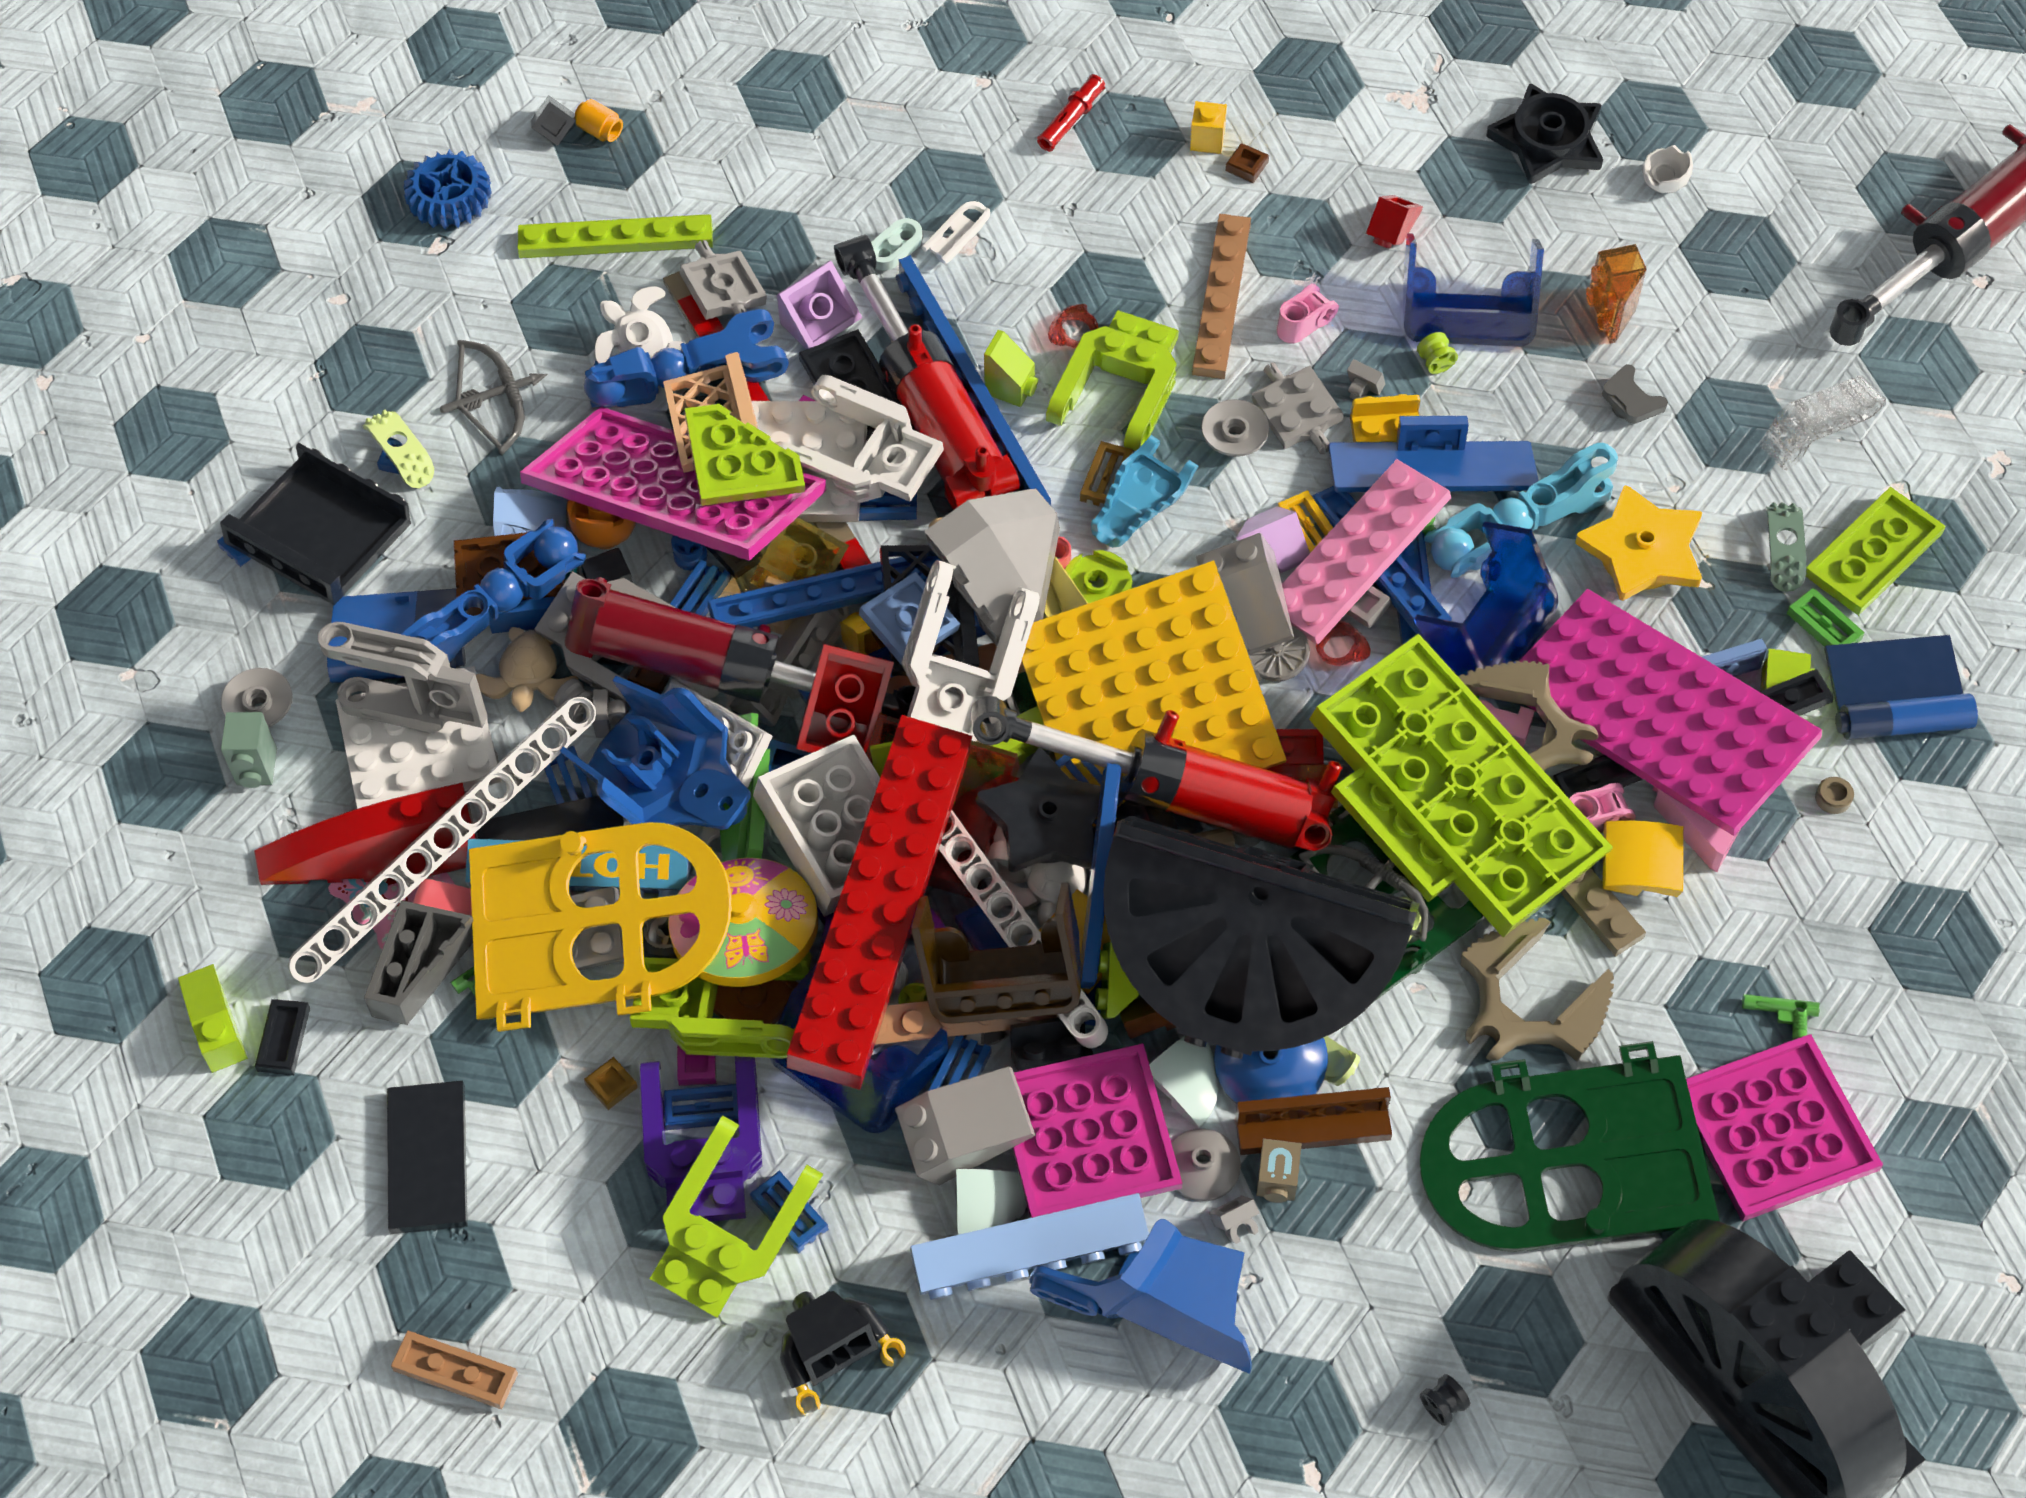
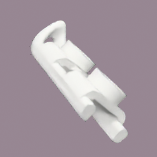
M975 201L961 205L925 242L922 250L926 252L929 249L938 260L946 265L983 227L990 216V209ZM968 209H975L980 211L982 215L976 222H973L965 217L963 212ZM949 228L953 233L948 238L943 237V233Z

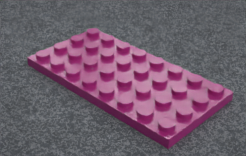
M604 407L598 408L520 471L522 484L749 561L826 492V479L803 472L805 492L701 506L695 470L683 472L674 430Z
M1589 589L1584 591L1520 660V662L1528 661V663H1531V661H1535L1536 664L1538 662H1541L1542 665L1549 664L1550 693L1556 704L1569 718L1594 726L1598 732L1596 740H1580L1733 836L1736 835L1822 737V729ZM1528 706L1532 710L1536 711V707Z

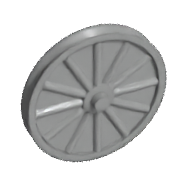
M1292 625L1294 639L1250 654L1249 658L1254 671L1258 670L1261 678L1269 681H1285L1297 676L1306 667L1310 657L1309 643L1303 632Z

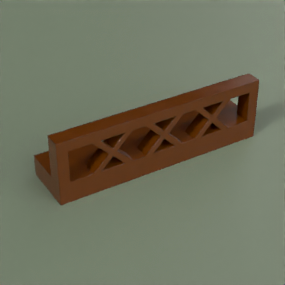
M1389 1087L1237 1102L1235 1125L1240 1155L1261 1153L1263 1138L1302 1143L1301 1149L1389 1141L1392 1138L1388 1112L1391 1099Z

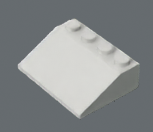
M855 735L759 776L753 794L754 799L797 872L811 888L816 904L824 917L834 913L880 780L878 773Z

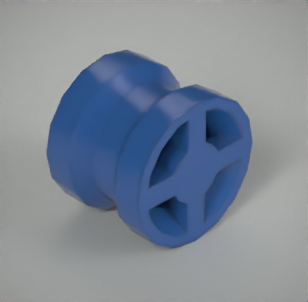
M675 535L672 536L671 545L674 562L678 567L691 571L694 570L700 559L703 561L707 560V549L704 545L679 538Z

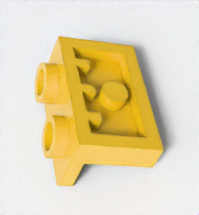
M1399 394L1388 397L1366 396L1353 399L1350 414L1353 442H1396L1399 416H1419V395Z

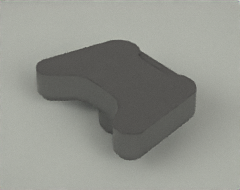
M1626 364L1604 384L1602 391L1603 398L1612 406L1614 414L1629 423L1636 424L1664 413L1668 400L1662 396L1647 395L1634 382V366Z

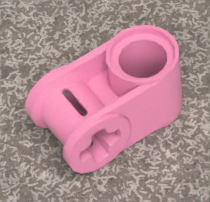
M1308 285L1299 294L1281 305L1277 325L1278 337L1287 343L1302 341L1318 328L1331 322L1338 312L1339 305L1334 300L1329 301L1320 293V288L1317 285Z
M1611 783L1598 789L1576 793L1570 797L1573 804L1600 833L1604 832L1606 821H1634L1636 819L1635 812L1629 809L1623 797L1624 788L1620 783Z

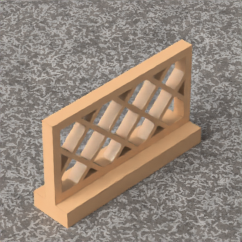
M738 352L725 355L727 365L663 381L684 473L695 470L693 458L688 459L691 455L689 436L685 435L688 432L685 416L680 414L686 407L713 405L719 398L727 400L723 407L730 410V415L744 424L748 422L758 428ZM724 378L717 387L708 385L711 381ZM684 388L690 389L684 396L673 393V391ZM700 392L708 394L703 402L694 400Z

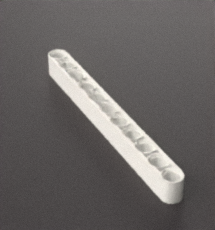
M575 697L565 701L291 955L288 967L292 976L299 982L309 983L324 974L394 909L401 900L409 895L561 753L560 750L563 746L567 748L594 722L596 710L593 703L587 698ZM575 703L582 705L586 710V719L581 724H576L569 718V708ZM547 728L555 729L560 736L559 744L553 749L547 748L542 742V734ZM522 752L529 754L533 759V768L526 774L519 772L515 767V759ZM495 777L504 780L507 787L504 796L498 799L492 797L488 792V784ZM468 802L476 804L480 810L478 820L471 824L466 823L461 817V808ZM442 827L449 829L453 835L451 845L444 849L437 847L433 839L434 833ZM413 853L422 854L426 860L424 870L418 874H412L406 867L407 858ZM386 878H393L398 883V893L392 899H384L379 894V884ZM363 903L371 909V918L367 923L359 925L351 919V911L354 906ZM332 929L340 930L344 936L342 946L336 950L327 949L323 943L324 935ZM303 955H310L316 960L315 971L307 976L298 974L295 969L296 961Z

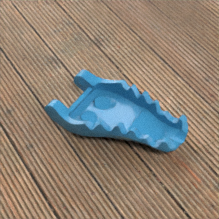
M1150 435L1139 449L1121 463L1116 473L1114 484L1111 485L1105 499L1104 507L1091 522L1092 535L1109 547H1121L1138 528L1180 499L1199 466L1189 460L1180 473L1176 472L1153 457V454L1160 445V440Z

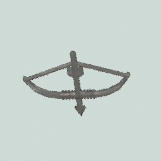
M458 340L459 359L456 401L442 405L440 412L447 413L459 409L499 449V454L503 455L520 436L525 420L523 400L518 388L530 384L535 386L548 374L529 373L528 377L515 381L510 367L498 352L485 344ZM465 348L481 351L493 360L498 368L497 372L502 382L501 386L480 393L475 389L462 393ZM506 393L510 406L514 409L515 423L512 434L501 445L469 411L480 408L483 400Z
M1330 844L1322 850H1307L1298 854L1299 860H1303L1311 865L1313 864L1309 858L1323 854L1345 856L1359 862L1361 867L1374 874L1364 887L1375 889L1383 880L1398 891H1403L1412 901L1419 903L1418 912L1421 916L1420 931L1412 929L1411 936L1419 937L1423 942L1426 940L1428 908L1421 893L1408 882L1407 878L1392 870L1396 865L1390 859L1384 864L1368 853L1349 846Z

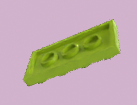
M1890 486L1806 567L1805 577L1859 616L1943 534L1946 526Z

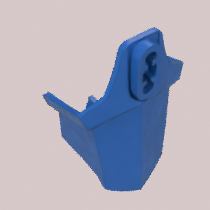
M615 676L612 681L628 702L631 710L600 742L588 764L564 746L560 750L586 777L598 785L596 792L600 798L631 824L655 822L674 826L696 825L725 830L729 829L731 825L739 823L747 813L746 804L751 798V792L738 779L726 761L728 728L710 713L688 689L681 687L672 688L661 695ZM724 803L730 807L728 810L722 807Z
M1159 1219L1153 1225L1139 1253H1131L1116 1276L1097 1282L1044 1266H1036L1030 1275V1292L1037 1297L1089 1316H1096L1098 1313L1109 1319H1127L1203 1355L1248 1374L1251 1372L1252 1362L1245 1337L1235 1325L1237 1291L1245 1252L1182 1236L1177 1227L1166 1219Z

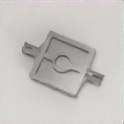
M703 240V243L699 241L695 245V249L701 258L695 262L682 264L680 267V275L705 319L726 314H734L735 316L736 314L747 312L746 309L766 305L767 295L741 250L728 254H715L712 252L707 241Z
M1270 363L1271 367L1269 364L1266 365L1263 371L1272 383L1252 393V402L1264 412L1268 419L1269 427L1283 448L1287 449L1299 442L1311 440L1320 454H1325V451L1328 452L1330 443L1323 433L1329 427L1343 421V412L1312 367L1309 365L1291 375L1283 376L1276 363Z
M611 886L570 897L577 906L589 908L614 904L619 899L618 888ZM648 920L644 922L643 926L648 925ZM619 924L587 928L577 936L572 947V956L575 966L579 971L624 961L622 929Z

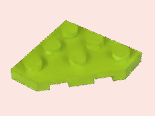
M720 404L685 408V420L701 506L805 492L800 456L789 448L785 450L770 440L769 435L748 422L744 424L730 415V410Z

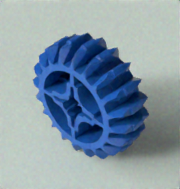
M450 149L447 154L443 155L436 151L434 157L430 158L425 155L423 163L414 162V170L407 171V180H404L405 201L409 206L410 212L414 217L418 216L422 224L429 222L432 228L441 224L445 230L448 225L454 224L459 229L460 222L466 221L471 224L472 216L481 217L482 209L488 208V199L491 198L492 192L490 177L482 162H477L474 155L466 157L463 151L454 155Z

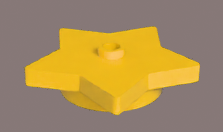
M1625 485L1612 517L1577 533L1575 544L1602 561L1605 569L1613 578L1618 597L1621 601L1630 598L1642 590L1655 589L1666 584L1699 587L1702 580L1701 573L1689 547L1700 523L1701 511L1659 509L1631 487Z

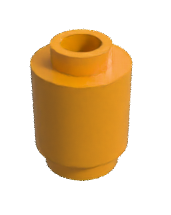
M593 99L580 103L575 111L576 126L601 141H615L623 129V121L619 118V115Z

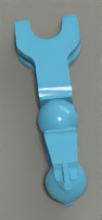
M1595 443L1575 453L1558 471L1531 485L1527 492H1519L1518 499L1512 497L1503 499L1494 506L1493 510L1490 507L1486 508L1481 503H1475L1448 519L1447 525L1426 534L1424 541L1431 543V554L1434 562L1443 570L1451 571V578L1460 577L1469 569L1476 571L1501 560L1504 555L1506 540L1515 541L1522 539L1529 533L1530 529L1534 531L1538 526L1548 525L1574 512L1579 514L1588 513L1605 504L1612 496L1613 483L1608 477L1615 472L1617 467L1618 455L1616 451L1606 443ZM1595 457H1605L1608 459L1607 463L1595 468L1591 465V461ZM1597 486L1603 488L1602 492H1594ZM1479 529L1492 539L1475 549L1472 538L1467 532Z

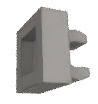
M1355 359L1352 360L1347 369L1349 380L1352 382L1348 389V392L1351 393L1350 398L1366 397L1368 391L1379 395L1385 386L1383 373Z
M593 689V705L596 710L593 722L596 738H604L610 732L611 724L616 725L628 713L626 701L615 700L610 702L607 689Z
M1241 1195L1209 1212L1214 1227L1225 1230L1227 1238L1233 1243L1241 1242L1237 1235V1228L1241 1224L1246 1225L1250 1234L1255 1235L1258 1233V1226L1252 1219V1217L1259 1214L1254 1199Z

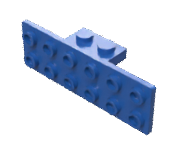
M1399 416L1396 442H1332L1329 444L1335 492H1367L1396 459L1445 487L1450 492L1527 491L1531 485L1539 480L1530 441H1466L1469 427L1467 416Z

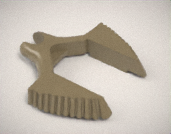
M1511 661L1508 664H1495L1493 667L1485 666V669L1476 668L1475 672L1470 670L1468 675L1461 674L1459 676L1461 681L1475 696L1536 707V711L1545 722L1546 728L1541 748L1529 755L1543 771L1559 764L1587 765L1592 761L1594 757L1592 753L1575 748L1572 743L1578 739L1596 740L1598 732L1594 726L1569 718L1556 704L1550 693L1549 664L1542 665L1541 662L1536 664L1535 661H1531V663H1528V661H1515L1513 663Z
M1538 918V921H1534V919H1529L1528 922L1524 921L1504 938L1498 931H1492L1489 935H1483L1484 938H1478L1477 942H1473L1471 947H1468L1466 952L1464 951L1461 954L1460 965L1476 980L1479 985L1480 995L1479 1014L1466 1030L1465 1038L1468 1044H1471L1482 1035L1493 1037L1497 1044L1486 1057L1490 1061L1501 1059L1505 1054L1519 1046L1543 1044L1559 1048L1578 1062L1594 1039L1597 1038L1599 1035L1597 1033L1601 1031V1026L1604 1024L1605 1013L1609 1009L1607 1006L1611 1002L1609 998L1613 995L1611 990L1614 988V984L1611 983L1614 980L1613 972L1609 969L1592 983L1556 1019L1554 1024L1550 1021H1524L1501 1002L1499 980L1541 939L1551 923L1546 918Z

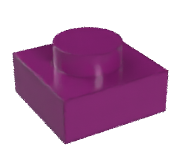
M677 1045L678 1085L717 1084L716 1055L686 1054Z

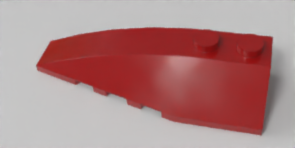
M463 782L358 808L320 821L254 850L259 881L261 885L308 884L310 880H327L328 883H343V879H363L364 882H370L466 793ZM468 802L461 808V817L466 823L471 824L473 819ZM445 827L439 828L434 833V843L441 849L449 847L453 841L451 831ZM474 833L469 839H477L476 833ZM468 840L428 877L466 868ZM420 853L409 855L406 861V867L409 872L418 874L424 870L426 866L424 856Z

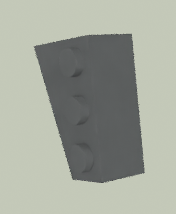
M401 900L364 996V1000L373 1018L404 1025L410 1023L472 945V916Z

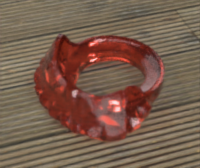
M1086 304L1070 305L1064 308L1063 311H1060L1058 316L1054 318L1049 327L1048 338L1055 345L1077 348L1080 341L1073 340L1066 334L1062 327L1064 322L1069 319L1082 321L1089 326L1090 331L1098 329V323L1095 317L1088 313Z
M1342 620L1332 628L1318 645L1316 644L1319 657L1324 662L1334 666L1346 665L1352 661L1361 662L1369 658L1371 654L1370 645L1362 633L1358 632V629L1354 628L1351 624ZM1350 636L1354 640L1351 650L1343 657L1332 658L1324 652L1325 644L1333 637Z

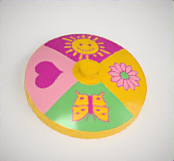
M739 858L721 862L731 889L732 911L730 924L719 952L697 977L721 986L745 987L762 984L782 976L794 968L806 956L817 935L818 911L811 888L797 872L775 861L760 858ZM697 876L689 880L677 895L689 893L696 884ZM693 913L669 916L668 919L669 935L678 959H681L688 952L699 935V920Z

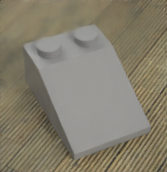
M1261 533L1196 556L1198 566L1213 560L1215 561L1219 575L1222 578L1236 613V622L1243 640L1246 639L1249 646L1248 655L1294 639L1275 553Z
M1005 1067L927 1091L895 1108L917 1177L939 1186L955 1178L956 1169H972L1035 1136L1011 1067Z

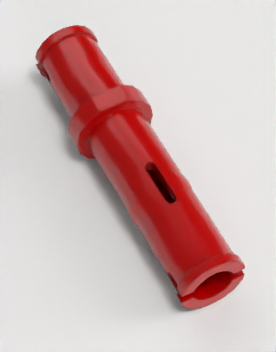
M1091 74L1078 91H1073L1069 95L1068 103L1037 137V143L1042 149L1048 152L1053 151L1055 146L1082 114H1087L1092 109L1093 101L1106 88L1105 82L1101 77Z

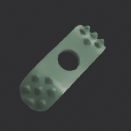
M1772 502L1770 506H1766L1770 547V580L1774 587L1780 591H1794L1804 583L1806 576L1803 511L1801 507H1796L1795 503L1787 506L1781 502L1777 506L1775 502ZM1783 530L1791 531L1796 535L1797 541L1790 545L1783 544L1777 539V534Z

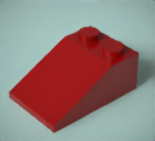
M823 644L796 741V749L813 753L855 735L869 758L870 746L873 743L894 662Z

